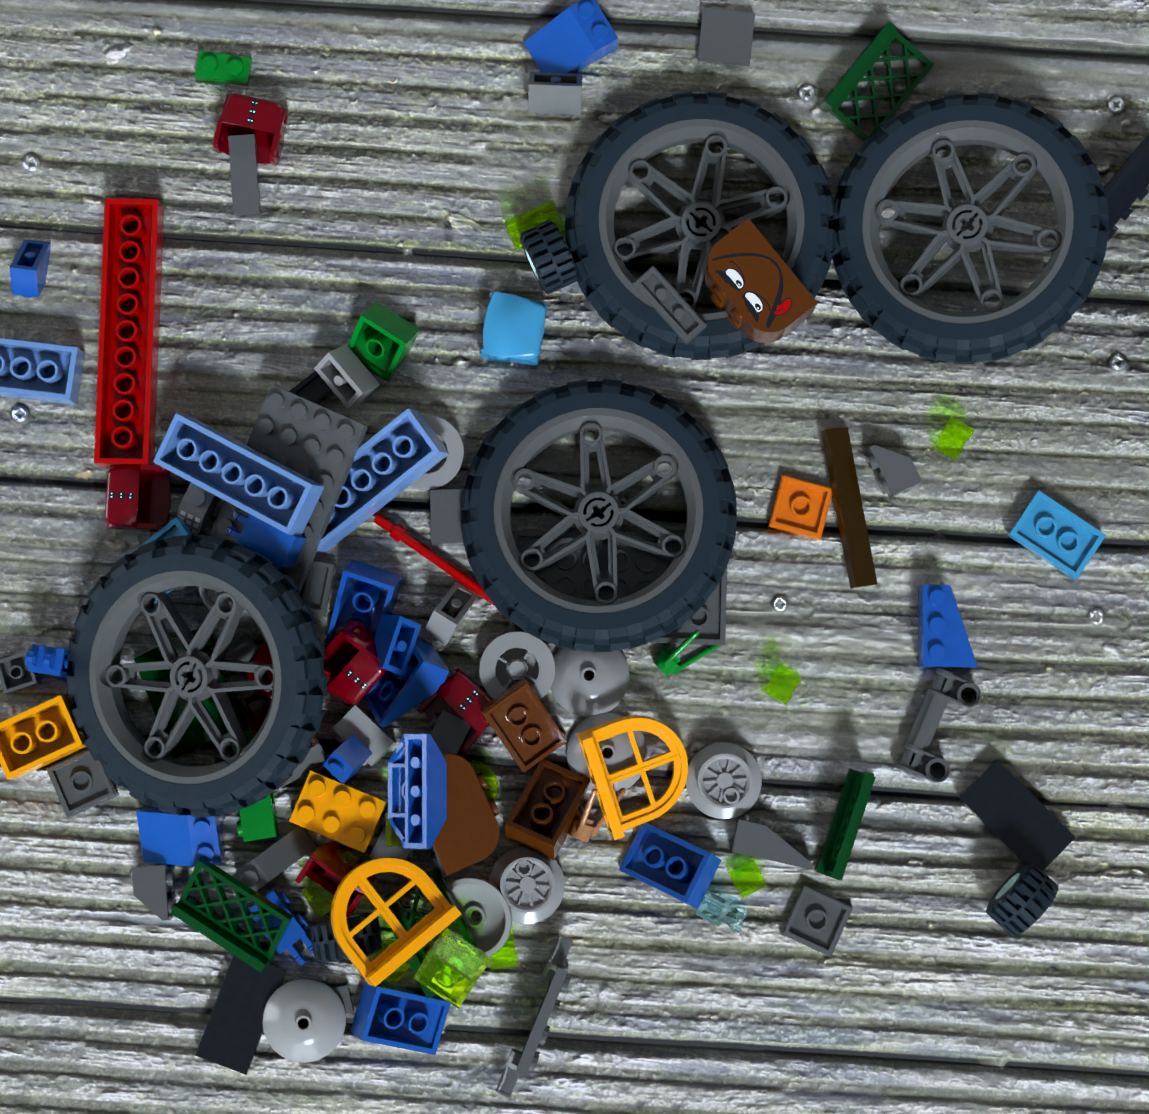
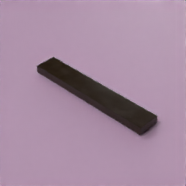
M848 427L825 429L821 431L850 589L877 585Z

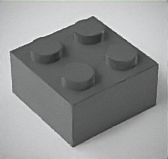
M27 651L0 659V681L5 694H11L41 684L38 673L27 671L28 666L25 664Z

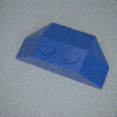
M403 734L400 739L401 742L395 748L388 761V820L400 838L403 848L430 849L447 819V762L430 734Z

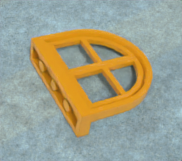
M631 715L609 721L576 734L593 787L597 789L596 796L608 833L614 840L625 837L623 831L663 815L681 796L688 776V758L681 740L664 723L647 716ZM633 731H646L658 736L665 742L670 751L642 761ZM627 732L636 763L608 773L599 742ZM673 761L671 781L664 793L655 800L646 771ZM640 773L650 804L622 815L612 784Z
M377 858L360 864L351 870L341 881L332 901L331 925L335 939L343 952L366 982L376 987L457 919L461 913L455 905H450L431 878L416 865L397 858ZM381 872H394L409 878L411 881L384 902L366 878ZM414 885H417L434 909L406 931L388 907ZM359 886L376 910L349 931L346 920L347 905L354 889ZM378 915H381L398 939L372 961H369L352 937Z

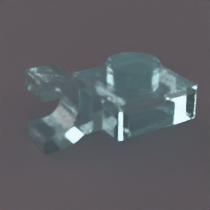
M707 891L695 914L717 926H720L723 922L739 933L748 911L742 908L730 909L731 902Z

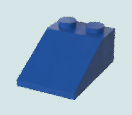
M580 0L528 38L524 45L541 72L575 74L617 50L618 37L595 0Z
M352 559L342 573L326 642L331 643L338 627H345L350 620L359 621L375 636L382 614L392 615L403 576Z
M417 637L405 676H399L386 671L363 698L379 726L384 728L435 694L440 685L445 682L450 671L433 644Z
M158 807L136 810L144 862L195 867L197 861L203 857L214 865L222 864L226 851L221 815L193 817L191 813L183 812L178 816L162 812Z
M643 823L640 825L619 871L698 910L721 860L695 845L648 823Z
M365 980L350 1031L362 1041L436 1055L451 1002L435 996L427 999L425 993L383 981L374 987Z

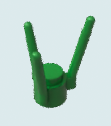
M695 630L674 651L671 649L667 651L671 644H663L661 649L655 653L657 658L653 663L667 677L671 673L676 676L685 667L719 648V645H711L678 664L681 660L677 656L699 635L700 632Z

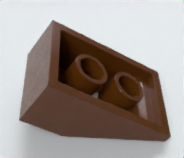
M546 759L541 760L505 823V838L555 860L570 831L591 780Z

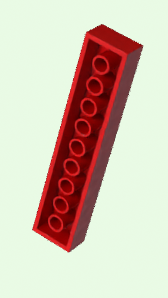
M105 198L94 464L100 468H110L112 465H154L164 207L158 199Z

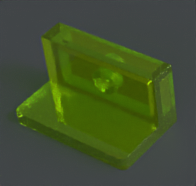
M553 200L505 221L506 231L516 252L523 250L520 234L548 220L553 221L560 232L564 231V226L556 212Z

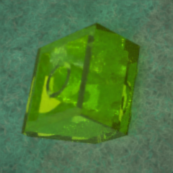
M445 928L427 953L413 978L459 1009L492 958L462 939L459 934Z

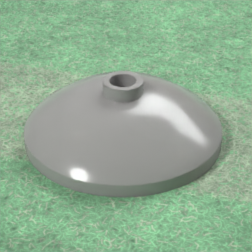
M561 647L553 657L555 677L550 689L556 701L564 709L578 716L590 717L607 713L621 702L629 684V669L625 657L620 650L592 652L575 651ZM588 670L594 673V678L591 681H587L584 678V673Z
M616 713L590 716L574 729L567 746V761L572 772L591 780L576 734L625 716ZM633 731L642 761L648 758V749L645 737L641 731ZM627 732L599 742L601 751L605 748H610L613 751L611 758L603 757L608 773L636 763ZM640 773L613 783L615 793L620 792L621 789L626 790L641 777ZM592 781L588 787L591 791L594 789Z
M476 877L461 878L448 884L446 887L482 956L487 958L495 954L506 943L512 928L511 908L501 894L500 889L491 882ZM474 911L480 912L481 919L475 918ZM451 927L448 941L461 945L463 939L461 931ZM445 929L442 930L438 935H436V937L443 939ZM449 946L445 947L447 951L458 957V949ZM463 953L462 959L476 960L473 954Z
M296 979L279 987L268 1000L263 1014V1029L268 1043L279 1055L294 1062H313L327 1056L337 1047L345 1031L346 1013L340 997L330 986L315 979ZM305 1018L308 1020L309 1025L306 1028H302L299 1026L298 1021Z

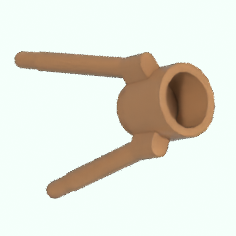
M595 788L591 791L583 814H579L578 810L568 833L572 837L584 842H589L591 836L596 837L600 827L605 822L603 814L595 825H593L594 820L588 817L597 794V789ZM621 789L616 796L618 803L625 794L624 789Z

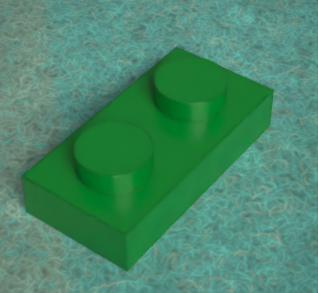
M199 51L195 77L199 80L248 86L252 59L249 57Z

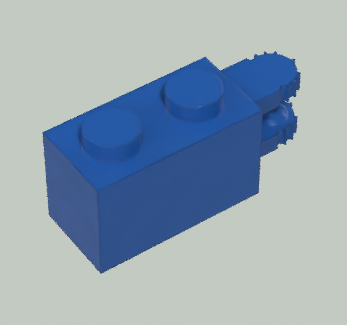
M234 511L232 517L236 521L244 523L245 526L242 532L235 527L227 526L225 533L236 538L237 542L245 545L246 548L261 553L275 563L276 569L281 570L282 567L293 568L307 538L288 535L251 514L246 516L243 513Z
M32 644V648L28 649L25 658V664L28 666L27 671L67 678V674H71V661L67 660L68 650Z
M274 889L264 897L293 915L277 951L279 954H282L288 950L297 963L302 966L306 963L305 957L294 944L301 939L307 949L314 954L311 937L307 934L309 930L306 928L309 923L300 912L296 914L289 906L292 904V901L283 890L279 892L277 889ZM256 904L249 908V912L259 911ZM268 915L272 927L281 926L283 922L275 915ZM261 917L253 918L260 929H265Z

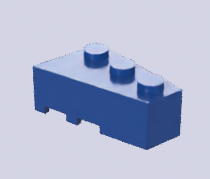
M921 585L918 587V668L978 667L951 586Z

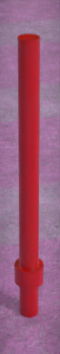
M380 513L376 516L373 522L389 532L391 538L397 542L402 541L495 606L486 596L478 581L410 535L401 524L398 523L396 525Z

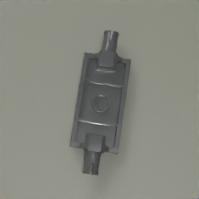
M558 935L543 970L542 977L550 980V984L523 1051L511 1050L495 1090L503 1096H511L519 1075L526 1077L528 1070L534 1071L540 1052L536 1051L539 1044L544 1046L550 1031V1026L547 1025L549 1017L555 1019L561 1001L557 999L559 992L565 993L570 982L571 975L567 974L568 966L564 963L573 940Z

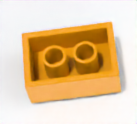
M59 695L0 722V764L7 779L20 778L86 747L84 743L87 739L83 730L77 729L71 711L74 708L68 696Z
M310 770L289 822L366 853L378 829L388 801L348 784H342L340 781L315 770Z

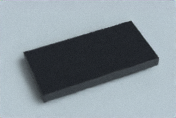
M995 760L958 798L1025 865L1033 862L1042 871L1076 838L998 760Z
M233 955L195 1056L247 1075L264 1032L263 1014L266 1004L271 995L281 987L287 969L270 963L262 972H259Z

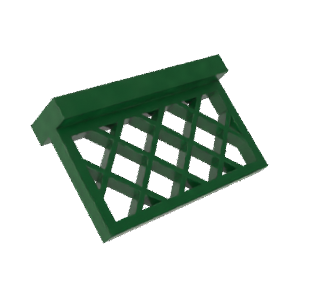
M890 21L879 30L818 106L825 113L830 112L863 142L867 138H871L882 124L892 118L934 65L933 62L896 31L897 27ZM893 40L902 46L903 56L890 57L889 45ZM884 52L885 57L879 58ZM917 59L925 67L920 73L910 74L908 60ZM903 60L905 74L892 75L890 61ZM875 62L886 63L887 76L874 77L873 65ZM868 72L869 77L863 78ZM905 79L906 91L894 94L892 80ZM887 80L889 94L876 95L874 81ZM859 82L870 83L871 96L858 97L857 85ZM852 92L853 97L847 98ZM894 98H899L898 101L895 103ZM889 99L890 111L878 114L876 100ZM871 100L873 114L860 115L858 101ZM843 102H853L855 116L846 117L838 108ZM878 118H883L882 121L878 123ZM873 119L874 130L869 136L861 130L860 120Z
M848 769L815 872L842 881L876 778L873 773Z
M203 857L197 861L180 900L173 906L171 911L172 915L259 972H262L274 960L277 954L276 950L293 918V915ZM202 868L211 874L213 882L204 883L200 873ZM223 885L232 887L236 896L227 898ZM215 887L219 899L210 900L206 888ZM199 890L203 902L190 895L191 891ZM245 900L255 902L259 911L249 912ZM238 902L242 914L233 915L229 903ZM222 904L226 917L215 912L213 906ZM268 915H275L283 921L281 926L272 927ZM261 917L265 929L256 930L252 918ZM244 919L249 931L246 932L238 927L236 924L237 920ZM267 934L271 946L269 947L261 942L259 935Z
M437 868L426 873L429 877L433 878L437 888L450 905L456 906ZM402 887L383 896L382 900L385 902ZM411 888L407 891L415 894L412 908L404 906L400 898L388 907L406 931L413 926L415 915L424 917L427 914L417 910L420 897L426 898L419 888L417 890ZM461 915L455 919L456 923L452 922L446 927L443 939L436 936L432 939V941L441 944L438 957L430 955L425 945L407 960L427 999L443 990L431 982V980L435 977L445 984L438 972L440 965L445 961L442 958L446 946L459 950L457 960L460 962L463 953L467 952L473 954L478 963L473 968L463 966L464 973L462 977L456 973L457 966L451 964L449 967L454 968L451 979L452 985L488 966ZM451 927L461 931L463 935L461 945L448 941Z

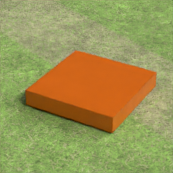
M782 474L768 527L820 541L832 498V488Z

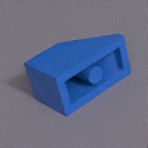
M24 239L9 267L13 295H22L27 298L39 297L46 284L51 242Z
M382 614L374 637L380 668L399 676H405L421 628L420 624L402 616Z
M353 734L334 750L323 766L342 784H347L372 755V752Z

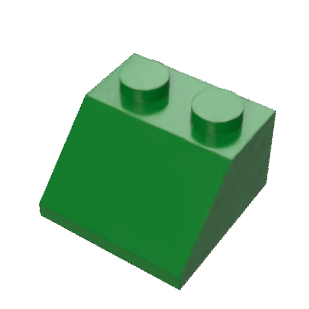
M375 301L360 316L348 347L367 369L389 382L412 349L420 329Z

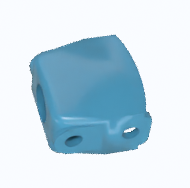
M491 292L483 328L484 349H480V357L503 363L538 365L548 304L512 294Z

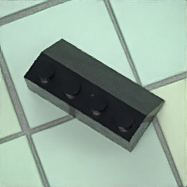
M1149 134L1104 187L1109 213L1108 241L1119 229L1115 226L1121 218L1125 221L1135 208L1131 206L1136 199L1142 201L1149 192Z

